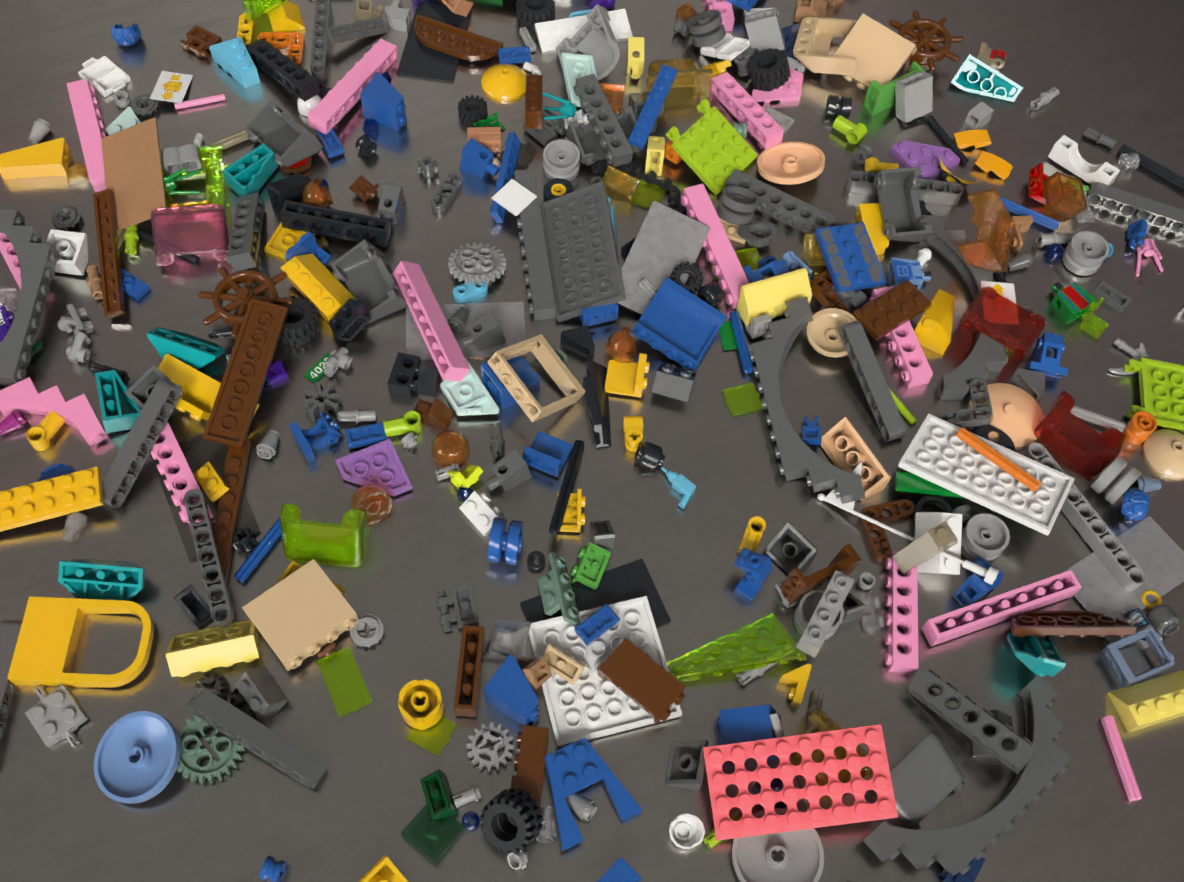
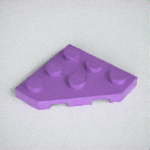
M907 140L891 146L890 152L906 168L920 167L922 175L917 178L930 179L941 173L940 157L947 170L960 162V158L949 148Z
M390 439L335 460L343 480L391 496H397L413 489Z

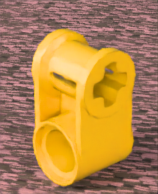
M623 416L625 447L628 451L635 453L638 446L642 444L643 416Z

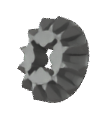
M148 94L140 95L131 102V109L137 116L142 114L145 117L146 114L151 115L152 112H157L159 107L158 100L150 99L151 95Z
M64 206L52 214L51 221L54 227H58L59 230L64 228L68 231L69 227L75 228V224H80L82 217L77 208Z
M215 672L204 674L200 680H197V684L193 688L194 695L200 687L206 688L205 685L213 686L215 684L214 688L218 693H212L225 700L229 693V683L222 674Z

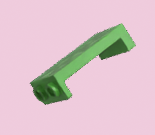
M915 61L912 63L909 73L882 86L876 80L871 81L863 107L873 116L896 105L895 82L925 70Z

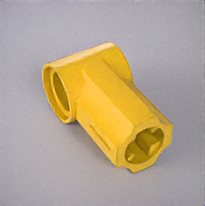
M875 157L866 159L864 163L865 172L879 173L880 170L899 169V164L880 162Z
M52 411L45 416L37 427L30 428L26 433V437L33 449L36 451L47 450L51 445L50 439L65 423V420Z
M755 516L749 520L738 548V553L743 548L754 552L757 551L766 528V522L763 518ZM755 525L759 527L760 530L755 531L752 529L751 526Z

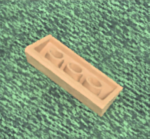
M844 417L822 436L821 446L834 465L846 472H852L862 462L860 478L865 492V499L884 490L891 477L849 419Z

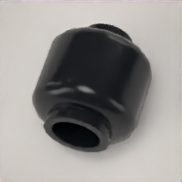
M711 282L700 287L697 297L713 307L722 302L723 290L717 283Z
M645 442L643 445L640 444L638 446L635 458L639 465L654 470L658 465L661 466L663 464L665 455H663L662 447Z

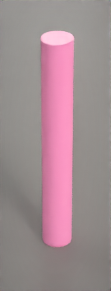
M224 94L183 101L182 103H174L175 109L178 110L224 101L226 99Z

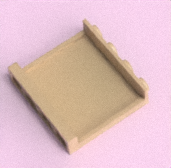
M862 14L833 56L856 58L855 75H844L843 78L848 82L853 81L857 83L856 86L861 90H868L869 84L873 80H876L881 86L892 81L909 56L915 54L917 48L914 43L867 15Z
M314 559L242 607L249 620L258 629L287 671L299 667L303 660L317 654L321 647L327 643L334 642L342 632L352 629L359 621L356 612Z

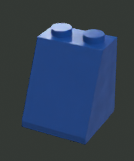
M377 72L360 93L364 118L399 132L407 122L404 97Z
M520 355L507 360L531 394L540 389L541 378L536 371L533 372L526 358L523 359ZM487 362L480 364L482 383L503 411L517 403Z
M509 654L484 687L485 701L522 728L523 725L534 726L540 718V715H538L540 712L539 699L514 656Z
M770 704L719 710L720 717L717 718V726L721 731V738L718 739V745L776 738L769 714L776 713L777 711ZM770 755L767 759H778V757Z

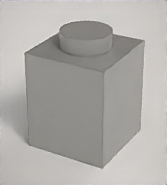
M981 101L969 111L965 123L975 130L980 129L990 121L994 110Z

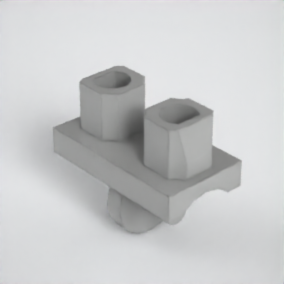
M68 304L66 307L69 312L66 316L60 317L61 320L57 324L59 329L68 333L73 330L75 336L77 332L84 334L93 333L91 321L81 322L82 320H87L85 308L75 309L73 304Z

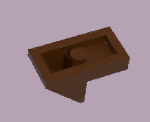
M435 398L433 403L419 399L414 408V411L420 414L423 422L445 429L449 428L455 412L438 398Z

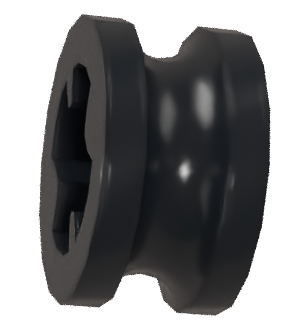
M532 551L528 555L527 564L529 568L538 571L544 567L545 556L542 552ZM533 557H538V560H542V562L539 561V564L535 565L531 560H534Z

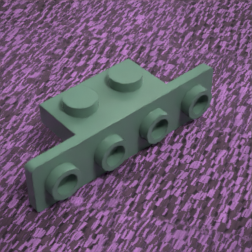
M551 552L549 559L552 570L538 580L544 612L551 616L561 609L564 621L578 626L580 624L579 611L574 599L575 595L571 586V578L568 574L567 561L563 556Z

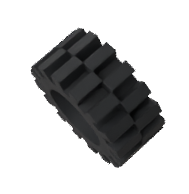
M471 95L470 98L468 96H465V99L462 98L458 102L460 121H464L465 125L469 123V126H472V124L482 119L486 120L488 117L486 100L484 101L482 97L479 99L478 95H476V98L474 95ZM470 109H476V110H478V111L470 112V111H468V110H470Z
M682 262L674 268L669 279L695 294L703 284V272H699V266L697 268L694 267L695 263L689 265L690 262L685 264ZM684 273L689 274L693 279V283L691 285L683 284L680 276Z

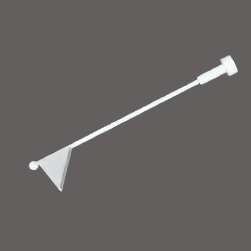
M862 462L850 473H859L861 475ZM834 489L826 497L823 493L817 496L819 501L824 500L912 542L916 540V538L855 511V501L842 504L841 499L836 498ZM946 552L940 553L962 564V567L985 577L984 582L993 585L999 573V570L990 567L988 570L968 560L963 561Z

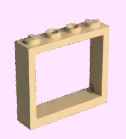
M542 334L496 351L487 362L532 423L576 403L586 392ZM531 351L566 397L541 407L507 360Z

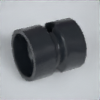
M829 95L825 116L835 117L836 115H841L844 118H849L852 108V97L842 96V98H839L837 95Z

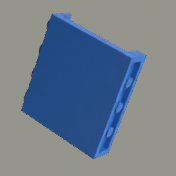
M666 277L631 332L638 339L649 343L652 348L664 353L669 359L675 360L682 367L694 371L728 316Z

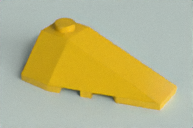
M939 289L931 301L930 308L925 311L914 332L920 345L943 356L951 342L955 296Z

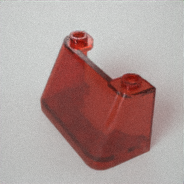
M983 287L967 308L957 326L964 330L967 327H973V332L978 330L1007 347L1008 352L1013 350L1015 353L1013 358L1022 362L1046 326V322L1043 316L1033 314L1001 296L992 287Z
M1063 390L1037 424L1034 434L1037 439L1084 474L1092 477L1097 476L1119 455L1126 435L1115 428H1107L1099 434L1070 412L1075 405V400Z

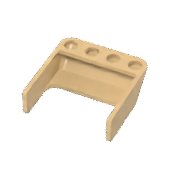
M820 17L804 18L799 28L793 55L813 73L854 76L856 72V58L828 56L832 39L847 37L858 20Z

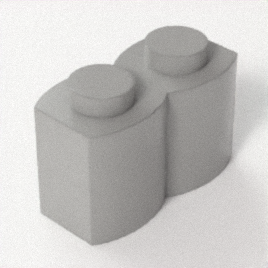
M186 144L179 148L169 147L161 150L166 175H171L184 168L188 169L186 172L202 168L195 144Z

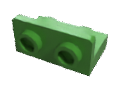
M589 542L585 547L582 546L577 554L579 560L570 571V575H572L571 582L575 583L578 581L594 590L598 588L611 552L592 542Z

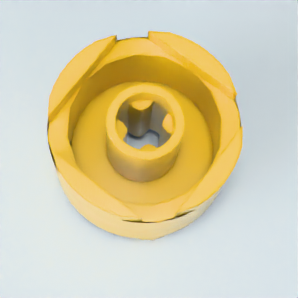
M426 679L412 680L404 685L399 693V710L404 721L409 726L419 730H426L434 726L441 719L445 709L440 689L434 682Z

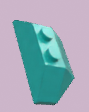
M156 327L147 333V337L162 358H164L165 354H169L197 370L225 353V349L219 344L184 332Z
M104 559L59 561L58 582L78 599L130 601L144 588L145 567L133 562Z
M1012 632L1008 634L1007 639L1014 655L1034 674L1043 677L1046 675L1054 677L1065 667L1066 662L1051 635H1046V637H1037L1035 635L1017 637Z

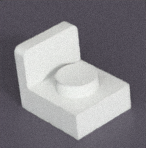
M582 109L576 111L574 118L564 119L566 130L569 122L577 120L579 126L582 122H584V125L591 123L588 122L586 114Z

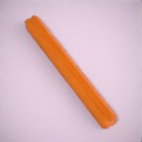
M961 428L957 432V438L1034 492L1040 488L1041 482L971 432L965 428Z

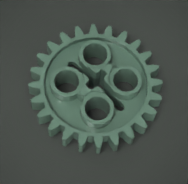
M195 715L194 721L187 718L186 722L188 725L186 727L179 725V728L182 730L181 733H178L181 752L179 765L176 770L178 772L183 771L182 776L185 779L190 776L192 782H195L199 777L201 784L205 782L206 778H208L210 783H213L215 776L221 781L222 773L224 772L227 775H231L229 768H237L235 760L243 759L238 753L245 751V748L217 729L214 734L206 735L207 730L212 726ZM197 732H200L203 735V737L206 739L209 745L220 757L219 762H217L214 759V757L206 749L204 744L197 737ZM191 742H197V746L194 749L187 750ZM222 744H229V747L226 751L219 752V748ZM210 758L207 766L200 767L203 759Z

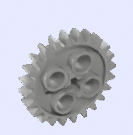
M473 242V246L467 243L466 247L460 246V250L454 249L455 253H451L448 262L450 274H453L454 279L458 278L459 282L465 280V284L472 282V285H475L476 282L479 285H482V282L489 284V280L495 282V278L500 279V274H504V270H506L504 253H501L500 249L496 250V246L491 248L489 244L483 246L482 242L479 245Z

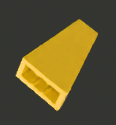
M58 138L0 154V174L3 179L65 176L68 172L70 148L65 138Z

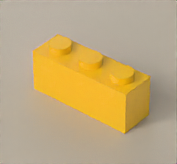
M859 203L855 214L857 223L864 222L876 255H883L885 249L889 246V240L883 234L884 224L880 204Z

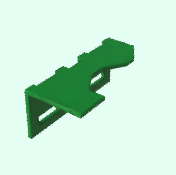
M497 112L488 116L486 120L482 119L474 123V127L488 125V127H501V130L505 129L498 121Z

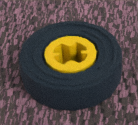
M555 178L545 184L543 195L545 200L549 201L571 193L574 189L569 181Z

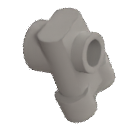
M77 332L73 345L68 346L66 355L70 362L79 364V362L86 363L89 360L91 350L88 349L91 339L86 334Z
M341 347L339 350L334 349L330 357L325 361L326 368L324 373L326 376L332 377L339 367L346 370L350 366L353 357L348 355L349 351L346 348Z

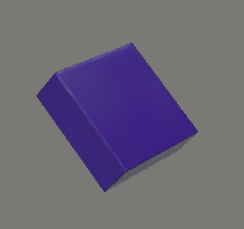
M280 360L270 365L267 378L271 385L289 378Z

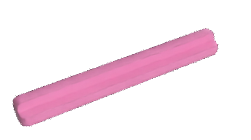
M1112 715L1104 716L1101 718V722L1129 801H1138L1142 799V795L1115 719Z

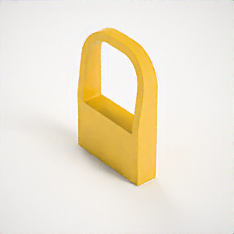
M29 596L7 679L14 685L25 686L43 685L60 687L63 684L74 688H95L125 685L134 680L143 671L148 662L154 636L153 620L141 605L132 601ZM85 614H134L141 618L143 630L138 653L134 662L127 669L110 675L71 673Z

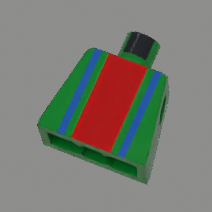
M1057 282L1051 287V290L1056 294L1051 301V305L1066 324L1090 311L1097 301L1094 296L1076 283H1072L1065 288L1060 282Z

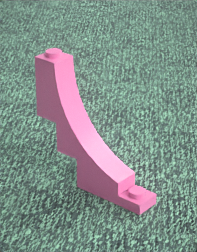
M30 377L0 390V410L5 417L12 411L15 412L17 410H20L23 415L43 416L53 411L62 417L65 423L75 428L85 438L89 446L100 443L103 439L108 438L85 394L66 401L57 385L39 393Z

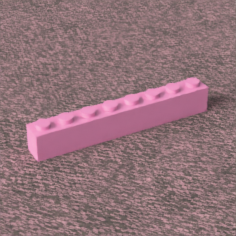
M383 39L375 43L364 54L363 58L356 62L354 67L346 73L342 80H339L336 86L328 91L327 95L318 102V105L309 111V127L327 135L361 98L360 93L378 72L383 75L397 60V46Z
M87 79L66 83L89 180L95 192L105 190L101 139L106 137V134L102 132L105 128L102 120H99L102 118L100 110L96 108L99 106L96 97H93V95H96L94 87L89 85Z
M704 184L684 188L681 203L686 207L688 217L710 227L702 248L704 247L706 258L712 264L713 274L717 276L719 286L725 293L727 304L731 306L732 311L736 310L741 286L750 283Z
M400 261L393 275L442 379L461 382L470 371V367L420 265Z
M1069 570L931 618L921 629L930 646H934L1016 617L1019 613L1033 611L1070 598L1082 587L1073 571Z

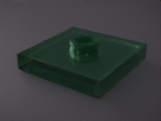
M426 804L402 830L401 836L436 864L463 833L465 826L453 816L432 820L428 805Z

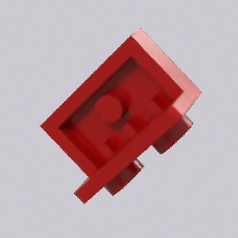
M1039 163L1029 171V197L1045 205L1050 201L1049 176L1044 174L1043 164Z

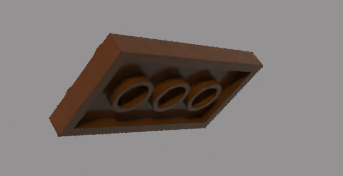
M907 279L854 311L853 316L877 341L929 309L932 303Z

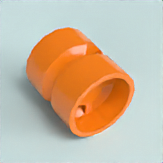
M1137 412L1125 425L1122 436L1128 443L1140 445L1155 431L1157 421L1148 412Z

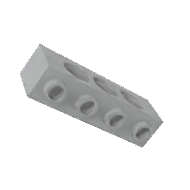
M837 570L834 572L796 648L814 658L816 657L855 581L854 579Z

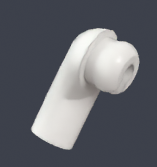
M529 62L524 63V70L532 74H542L536 65Z
M201 133L195 135L193 144L197 146L199 155H207L209 152L208 146H202L204 136Z

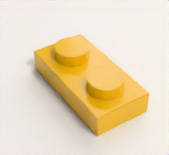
M209 461L193 474L208 498L213 502L229 490L214 465Z

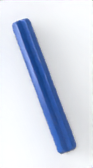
M998 196L994 202L995 206L1018 216H1032L1033 222L1053 231H1056L1059 227V221L1001 196Z
M730 312L729 315L744 373H753L754 369L739 312Z
M281 514L234 574L238 581L244 582L291 522L289 516Z

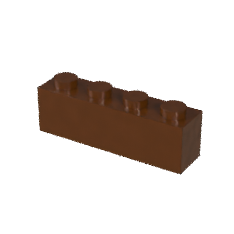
M526 75L525 129H542L543 75Z
M463 625L454 700L455 716L477 717L485 641V629L483 626Z
M523 725L522 732H518L517 745H520L519 754L515 753L514 767H517V775H512L511 788H514L515 791L520 788L523 789V793H530V797L537 800V807H540L545 770L544 757L547 754L549 728Z

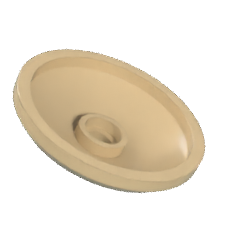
M827 308L815 313L812 316L813 321L808 322L806 329L807 339L812 348L828 357L836 358L848 355L839 334V327L857 321V319L849 312L837 308Z
M1171 429L1154 431L1142 445V453L1147 465L1162 477L1172 480H1183L1184 434Z

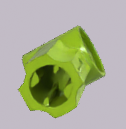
M841 115L836 118L832 126L846 135V139L851 144H857L867 134V128L864 124H854Z
M409 411L404 416L383 420L386 437L410 432L416 435L423 429L420 414L416 411Z

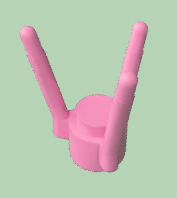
M1144 239V245H1140L1137 248L1136 277L1140 273L1142 254L1146 257L1153 256L1160 272L1163 271L1160 263L1162 256L1155 245L1154 239Z

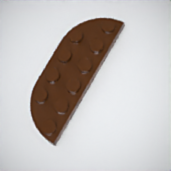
M419 14L415 18V33L422 44L470 62L489 59L496 56L498 50L503 48L502 42Z
M1028 611L1019 613L1018 618L1012 619L1011 631L1017 637H1026V635H1035L1037 637H1046V635L1066 637L1067 635L1086 637L1087 635L1098 637L1116 635L1126 637V635H1135L1137 628L1123 619L1116 618L1115 621L1114 618L1104 616L1103 613L1090 611Z

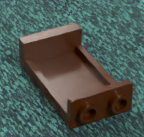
M851 544L845 545L828 567L806 577L803 576L799 568L793 569L779 587L781 593L791 605L800 601L806 593L812 590L826 589L836 570L848 576L861 562V558Z
M627 638L622 641L598 669V676L602 680L608 679L655 719L654 722L656 724L661 720L665 722L672 713L671 707L674 704L678 706L685 697L683 693L686 686Z

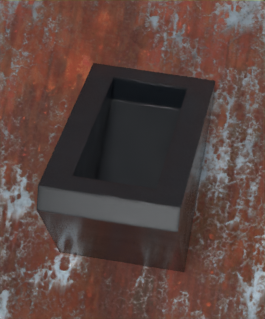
M588 326L562 331L561 345L593 359L595 345Z
M425 360L420 364L417 392L435 396L441 375L434 361Z
M191 584L173 597L199 630L213 619L208 604Z

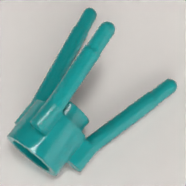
M546 92L542 93V95L564 103L560 108L545 106V110L559 111L562 115L543 117V120L575 117L576 105L571 104L570 100H564Z

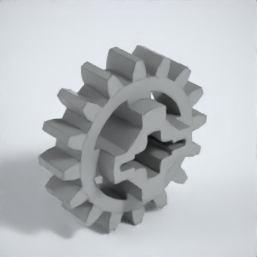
M490 722L489 727L486 728L483 723L481 724L482 730L479 731L475 728V736L469 735L468 737L472 742L466 744L467 749L472 750L467 753L468 758H473V766L479 763V770H482L485 766L488 772H491L492 767L499 771L500 764L507 766L506 758L512 759V754L509 751L514 750V745L510 744L513 742V737H507L509 734L508 729L501 731V724L494 728L493 722ZM483 737L481 744L476 747L478 740ZM491 744L494 746V750L490 751L487 745ZM505 747L503 754L498 757L500 750H503ZM481 757H486L490 759V761L484 760Z

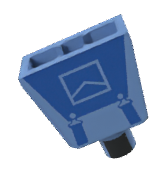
M891 258L888 264L887 272L890 286L896 287L908 279L920 290L923 281L931 280V271H922L919 261Z

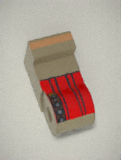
M982 42L975 58L991 68H1003L1007 56L1006 52L987 48L988 44Z

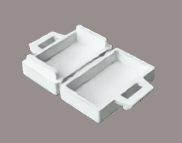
M726 33V36L720 42L708 47H702L700 51L701 55L717 57L723 60L730 59L732 61L750 46L749 39L733 37L731 34Z
M106 56L100 59L90 58L82 63L84 69L78 72L79 76L82 79H87L89 85H93L94 89L103 97L116 93L131 81L130 76Z

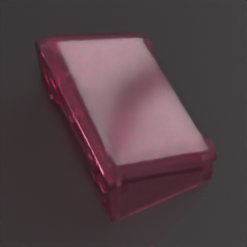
M222 205L159 208L151 212L157 266L172 264L175 261L174 255L211 252L214 259L218 261L226 260L230 239L226 212Z

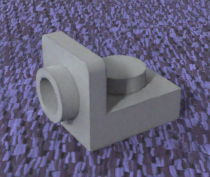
M769 314L752 318L751 324L745 325V329L752 338L766 335L769 330L768 323H771V317Z

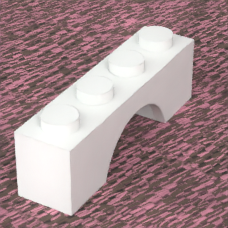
M1065 135L1054 144L1048 156L1089 184L1100 182L1110 186L1120 172L1119 169L1108 162L1096 165L1085 161L1079 154L1078 143Z

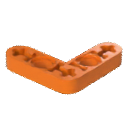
M262 32L257 36L258 40L263 39L274 48H288L287 56L293 62L296 60V63L302 68L305 40L302 33ZM295 50L300 51L299 53H292Z

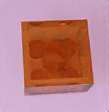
M1055 172L1044 180L1043 194L1048 211L1073 218L1088 208L1080 179Z

